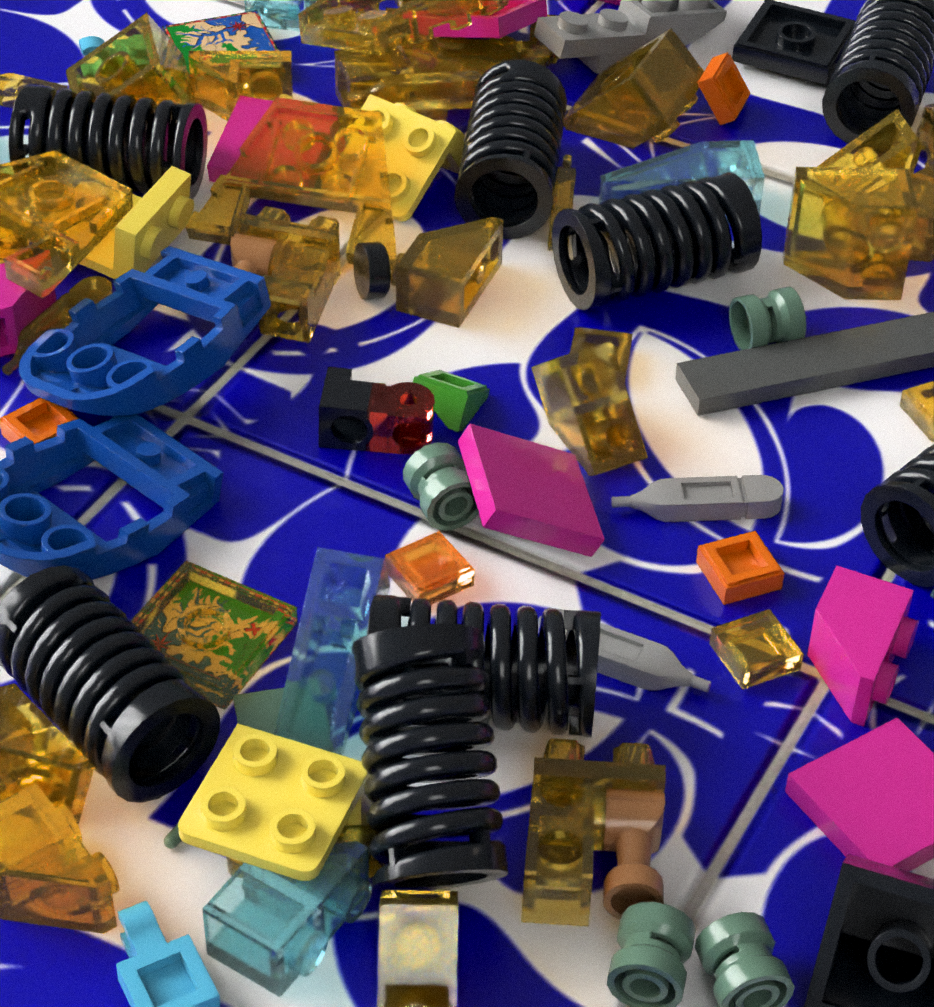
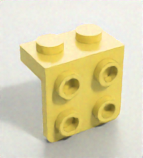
M370 94L323 171L321 182L330 192L397 221H407L415 212L441 167L459 174L465 135L457 127L446 121H435L418 114L412 108L402 103L393 104Z
M171 166L143 197L101 180H89L39 231L38 244L45 250L113 279L118 278L131 269L145 273L161 255L160 251L168 247L187 226L192 216L194 200L189 198L191 174Z
M237 723L178 822L179 836L186 844L299 881H310L319 875L340 835L362 842L370 827L367 823L366 814L372 802L364 794V784L370 774L362 766V761Z

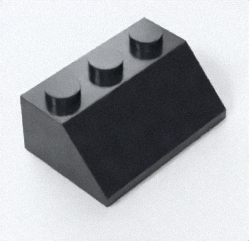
M848 854L841 866L804 1007H934V879Z

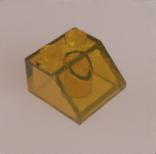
M148 13L142 15L66 69L69 88L74 90L76 94L88 90L92 91L96 96L102 93H111L116 99L123 95H131L136 101L143 97H149L156 102L157 106L166 99L181 105L188 102L196 103L184 55Z
M670 28L602 70L565 115L564 127L569 131L629 148H635L651 138L655 143L661 142L679 127L680 123L677 117L689 110L698 101L699 98L695 93L700 87L697 82L704 70L673 29Z
M796 167L782 257L783 264L844 299L901 300L919 212L910 170L904 168Z

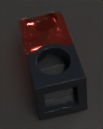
M328 367L319 404V447L414 454L422 447L429 445L433 439L434 395L421 384L401 382L386 386L384 383L352 380V369Z

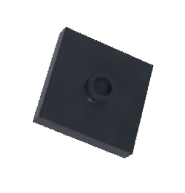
M765 0L733 46L732 59L734 62L826 85L836 68L856 21L774 0Z

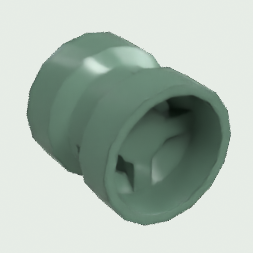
M790 286L774 289L764 298L750 294L733 298L730 303L729 324L734 342L739 350L805 337L806 315L799 294Z
M437 442L429 444L416 451L407 460L403 469V480L413 497L420 501V508L432 527L445 531L454 530L468 524L479 514L463 458L456 447L449 443Z
M639 902L629 906L622 913L618 929L617 942L621 949L612 956L608 972L607 986L611 994L620 1002L630 1007H676L683 999L687 971L683 964L691 957L696 928L692 919L683 911L663 903Z
M739 912L726 915L713 921L696 938L695 950L701 965L707 974L716 978L713 994L719 1007H783L793 996L795 986L782 960L772 955L775 941L764 917L754 912Z

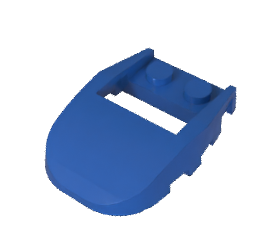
M168 246L160 251L163 259L145 273L131 269L113 280L116 291L96 304L93 300L84 298L69 309L68 312L72 322L64 329L46 330L35 340L20 359L19 374L32 394L68 409L103 416H126L149 411L186 393L225 365L271 307L265 278ZM158 304L215 323V327L202 339L192 336L175 349L176 360L167 366L113 346L127 335Z
M138 414L112 416L111 419L94 427L79 418L58 425L56 437L34 444L32 440L25 436L5 445L6 458L0 461V564L25 577H29L49 567L71 566L79 568L92 580L136 565L158 555L219 502L224 472ZM93 461H97L164 508V510L148 522L139 518L120 528L118 538L106 542L39 494V492L58 484Z

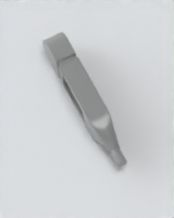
M742 475L741 478L737 476L665 478L654 481L636 494L611 497L612 508L631 507L663 522L740 520L741 517H745V519H765L777 515L781 510L784 487L780 481L768 475Z
M558 609L559 611H561L564 618V610ZM542 615L538 619V633ZM600 622L598 673L649 691L690 686L708 693L711 681L697 677L689 672L668 647Z

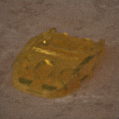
M318 0L298 14L301 43L384 56L391 53V48L401 44H419L434 39L433 28L449 23L451 30H460L472 25L470 15L490 16L507 6L509 0H395V4L399 8L389 14L385 10H379V2L385 0Z

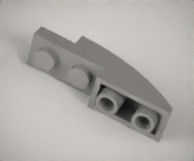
M621 0L618 10L602 9L600 13L593 14L564 11L559 16L538 17L534 36L560 59L578 58L597 74L636 66L637 58L649 50L665 49L676 51L683 48L725 20L727 11L713 0Z

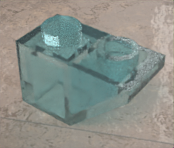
M358 841L335 844L319 875L310 881H299L244 863L202 908L207 955L281 997L299 975L306 977L316 969L326 952L328 941L344 922L353 923L365 910L372 894V884L369 882L368 847Z

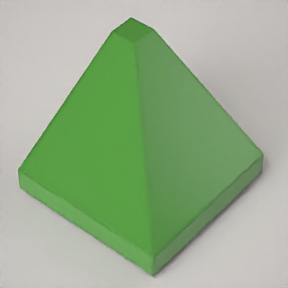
M442 370L419 374L414 377L412 383L415 390L448 429L456 432L463 431L486 401L490 391L486 385Z

